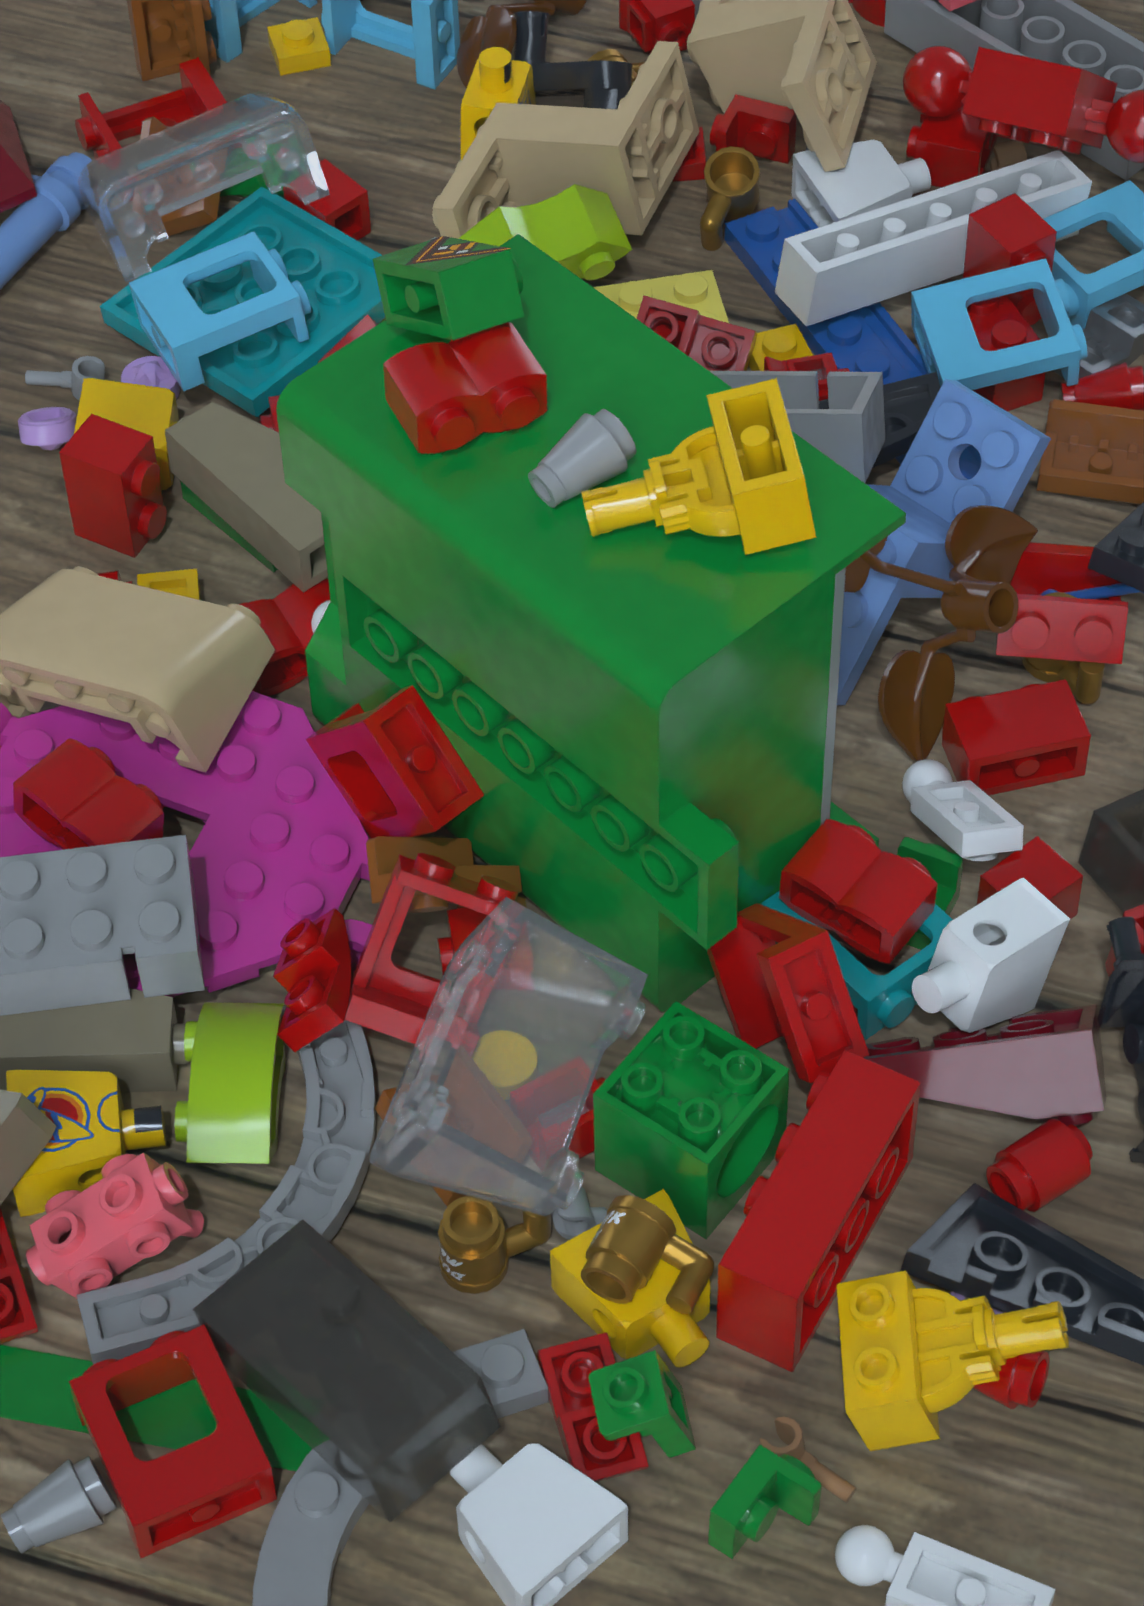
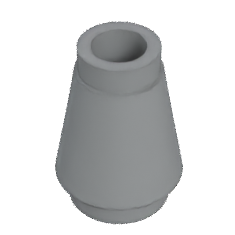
M601 409L593 416L584 413L538 463V466L528 473V479L541 500L554 508L562 501H567L580 494L581 491L591 489L625 472L628 468L627 461L636 455V446L625 426L608 410Z
M88 1456L75 1464L68 1459L17 1501L11 1509L0 1515L10 1537L22 1554L32 1547L36 1548L104 1524L102 1516L116 1509L117 1506L91 1457Z

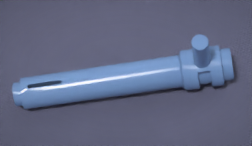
M78 152L70 153L68 156L59 157L42 176L31 174L37 197L22 203L0 225V290L57 231L66 230L78 218L80 210L86 209L99 195L103 176L96 163L86 155Z

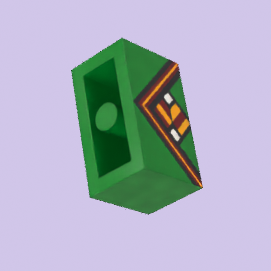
M441 236L373 258L386 323L389 326L456 340L524 317L520 297L523 290V277L517 262L512 257L511 248Z

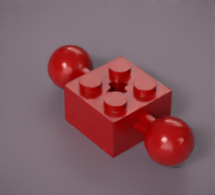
M932 46L919 51L912 57L905 68L903 75L904 94L910 105L923 115L945 117L963 107L962 114L980 119L978 127L980 131L996 134L998 137L1029 144L1030 141L1045 145L1051 149L1080 155L1082 145L1101 149L1103 138L1107 136L1111 147L1119 156L1131 162L1144 163V90L1127 93L1114 103L1113 99L1118 84L1114 81L1081 68L983 47L978 48L973 71L962 54L946 46Z

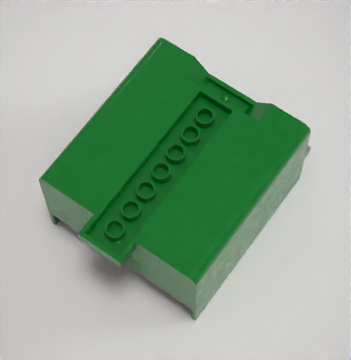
M517 234L500 245L501 247L511 248L512 257L517 262L523 277V290L520 297L524 317L509 322L514 325L547 375V412L524 427L497 433L482 432L479 436L457 449L431 454L418 453L386 401L383 363L410 347L430 342L449 343L451 340L389 326L386 320L294 378L287 384L279 396L276 412L285 483L321 512L331 600L305 649L312 714L325 726L354 704L359 703L363 711L367 712L375 709L402 688L413 685L484 793L483 797L443 827L456 838L469 839L472 851L488 865L519 866L521 893L658 1010L666 1012L675 1001L682 1003L715 977L706 950L737 927V912L756 903L761 904L780 890L782 869L826 819L862 828L873 838L876 846L879 847L878 837L831 801L846 566L905 524L906 513L793 431L792 434L805 477L816 538L746 555L741 535L716 537L703 535L690 529L666 535L664 525L656 527L655 520L592 537L581 493L567 501H562L554 508L548 506L534 491L529 482L528 473L538 466V463L584 413L593 416L601 409L608 410L625 426L636 446V455L627 461V470L588 489L593 490L643 478V470L650 469L648 459L671 454L687 437L713 426L707 395L733 388L520 234Z

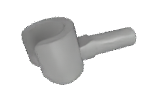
M84 356L74 361L72 372L27 370L25 382L28 385L71 388L73 396L80 400L83 378L104 380L105 365L99 358Z
M566 1185L557 1188L553 1193L555 1205L550 1206L551 1216L555 1229L565 1239H572L600 1224L607 1215L608 1209L606 1207H590L586 1190L582 1186Z

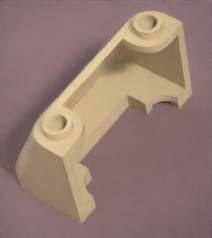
M79 566L74 567L73 570L61 569L0 613V703L6 706L12 716L17 718L31 715L32 712L38 713L45 701L128 722L132 725L141 741L153 743L156 736L168 739L179 747L180 750L175 759L180 766L207 772L275 649L264 630L260 627L261 621L259 617L242 605L232 603L226 607L102 577L87 568Z

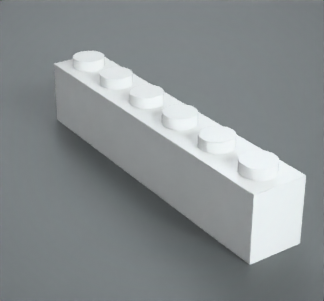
M1056 150L785 238L775 293L805 326H809L963 274L970 213L1016 193L1044 219L1087 200L1092 181L1060 150ZM1079 230L1057 239L1056 242L1078 235Z

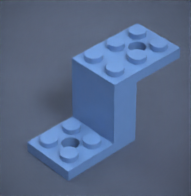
M945 379L891 485L867 484L906 513L905 524L888 535L885 546L877 557L890 564L952 581L949 578V572L954 566L950 563L945 551L946 534L952 521L963 509L975 505L995 506L1013 512L1051 438L956 380ZM972 445L981 456V466L978 473L968 480L960 471L959 458L963 450ZM870 567L866 582L859 591L855 593L844 592L837 705H845L900 599L942 598V591L874 571Z

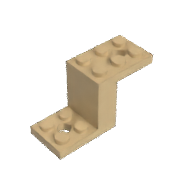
M701 0L696 20L687 39V48L690 59L695 65H699L709 84V92L713 103L721 107L725 114L733 97L737 94L794 109L803 127L806 146L810 151H815L824 171L828 172L845 168L877 64L848 0Z
M657 41L646 62L640 66L637 78L626 97L620 100L618 109L496 103L485 123L478 129L477 135L463 159L457 163L455 172L444 190L434 201L432 217L434 225L439 229L441 236L459 239V237L499 206L520 207L536 204L556 196L573 184L607 193L625 234L642 235L699 133L678 42Z

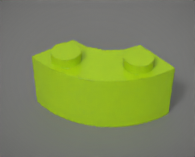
M573 184L556 196L536 204L520 207L499 206L459 237V239L500 246L517 234H520L579 278H585L586 280H596L606 276L615 268V261L632 251L608 194L577 184Z
M205 1002L200 1011L198 1021L186 1022L184 1055L185 1060L191 1062L188 1101H177L175 1138L176 1142H187V1163L269 1164L277 1151L279 1099L285 1071V1042L278 1036L279 1026L285 1012L284 1003Z

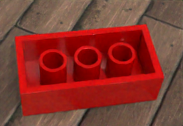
M846 1050L843 1051L831 1073L822 1070L818 1074L806 1102V1109L809 1111L800 1125L792 1122L784 1131L775 1155V1161L778 1164L769 1179L759 1176L754 1182L744 1206L746 1218L718 1264L717 1339L785 1370L794 1372L837 1295L836 1284L843 1283L913 1159L921 1082Z

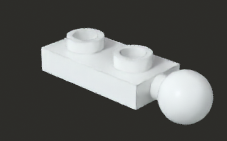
M931 759L917 761L907 769L903 777L902 788L906 799L911 803L910 811L962 858L971 861H990L997 858L998 853L1023 849L1024 825L971 780L953 782L949 770L942 763Z
M860 1525L847 1530L840 1537L835 1549L837 1568L849 1582L859 1586H871L883 1580L891 1583L886 1595L885 1606H1052L1055 1589L916 1532H914L904 1555L894 1551L892 1542L883 1531L869 1525Z

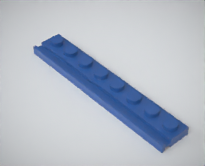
M795 198L788 201L787 208L777 211L772 206L725 223L724 240L787 321L791 325L797 324L814 355L832 352L837 368H848L850 372H883V385L928 374L922 354L880 302L805 326L777 296L775 287L784 239L819 228ZM972 445L965 448L959 458L960 471L969 480L978 473L981 466V456ZM907 452L896 457V460L900 463V465L902 464Z

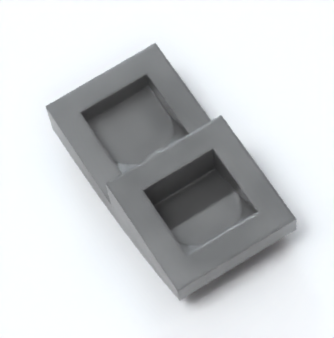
M1125 293L1090 310L1086 327L1083 329L1087 345V358L1080 360L1079 378L1125 362L1129 366L1144 353L1143 303ZM1061 369L1052 370L1063 377Z

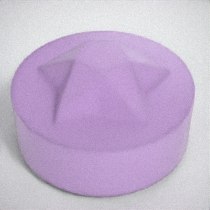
M159 356L138 358L129 363L122 372L121 382L168 388L175 393L176 399L180 394V385Z
M64 407L35 409L24 413L18 419L21 442L26 445L39 446L42 450L50 451L58 449L64 442H68L74 435L76 425V413Z

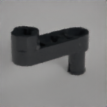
M534 11L515 12L517 30L514 60L524 61L532 66L535 97L584 95L583 108L618 109L620 100L626 97L632 86L633 64L603 60L546 62L547 30L550 14Z

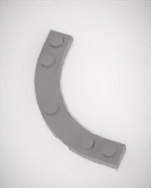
M344 1020L343 1023L297 1051L304 1074L307 1097L303 1126L304 1138L295 1165H290L277 1189L259 1210L260 1218L235 1241L228 1237L198 1257L171 1269L76 1295L93 1365L106 1359L120 1360L149 1348L156 1339L169 1332H187L205 1325L208 1333L211 1334L267 1303L294 1282L318 1258L338 1232L356 1201L368 1170L374 1145L377 1114L375 1110V1084L367 1041L361 1025Z
M525 1329L454 1351L415 1367L389 1381L360 1401L328 1430L308 1453L286 1486L271 1517L259 1553L253 1586L252 1606H330V1587L338 1554H342L354 1526L371 1502L370 1494L386 1475L395 1467L400 1470L403 1469L408 1463L429 1448L455 1434L549 1402L548 1386Z

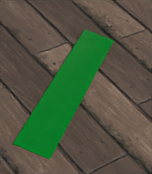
M0 1345V1417L89 1434L86 1425L82 1426L77 1415L69 1381L82 1376L93 1365V1362ZM195 1379L115 1412L128 1441L176 1450L211 1435L217 1427L216 1421ZM234 1387L271 1467L297 1471L308 1453L314 1448L326 1403Z

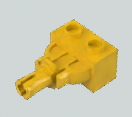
M777 378L707 395L713 423L712 427L705 428L687 437L671 454L648 459L650 469L643 470V478L609 487L581 491L592 537L655 520L656 527L664 525L666 535L688 529L703 535L716 537L741 535L746 555L816 538L805 477Z
M906 1270L836 1284L845 1412L869 1451L940 1439L938 1412L959 1402L971 1391L974 1385L998 1381L1000 1379L999 1371H1001V1365L1006 1364L1007 1358L1069 1347V1337L1067 1333H1063L1068 1331L1066 1318L1059 1301L1033 1308L995 1314L985 1295L958 1300L953 1295L941 1290L915 1288Z

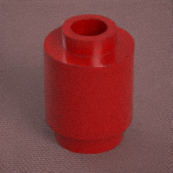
M1050 1119L996 1154L995 1163L987 1167V1181L993 1194L1023 1211L1036 1212L1089 1178L1091 1174L1090 1160L1093 1156L1092 1148L1086 1136L1079 1128L1072 1124L1066 1125L1057 1119Z

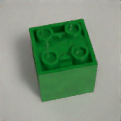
M675 1001L593 1094L595 1171L642 1199H646L664 1189L669 1195L683 1225L707 1240L775 1158L778 1144L787 1126L790 1069Z

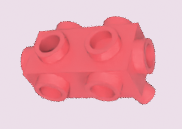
M145 1153L139 1156L135 1154L120 1155L111 1159L103 1166L101 1171L103 1179L84 1191H64L50 1198L45 1205L46 1215L29 1225L36 1245L26 1251V1258L35 1276L44 1285L50 1286L53 1284L77 1299L76 1295L107 1287L114 1277L144 1258L153 1257L163 1252L170 1242L177 1237L195 1238L199 1236L204 1226L203 1215L199 1210L185 1208L183 1201L188 1198V1190L182 1177L171 1164L165 1162L161 1165Z

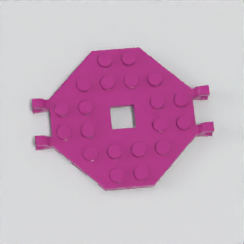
M252 691L207 772H202L180 766L175 759L180 748L168 739L156 736L153 743L141 741L132 725L128 722L63 705L17 718L12 716L6 706L0 703V745L2 746L0 748V857L62 850L61 847L46 841L34 832L14 811L13 782L69 738L75 739L87 747H97L102 750L112 761L116 775L124 777L134 784H143L150 788L159 798L162 807H169L202 819L205 823L189 854L194 877L204 987L207 988L209 993L259 977V969L278 963L283 950L280 947L281 940L296 923L305 918H309L313 922L333 908H336L342 914L360 878L370 881L366 842L369 838L358 816L354 814L306 741V738L315 732L302 708ZM349 919L345 920L350 947L351 971L355 972L372 925ZM135 953L123 955L130 988L143 991ZM185 993L171 994L165 996L176 997Z

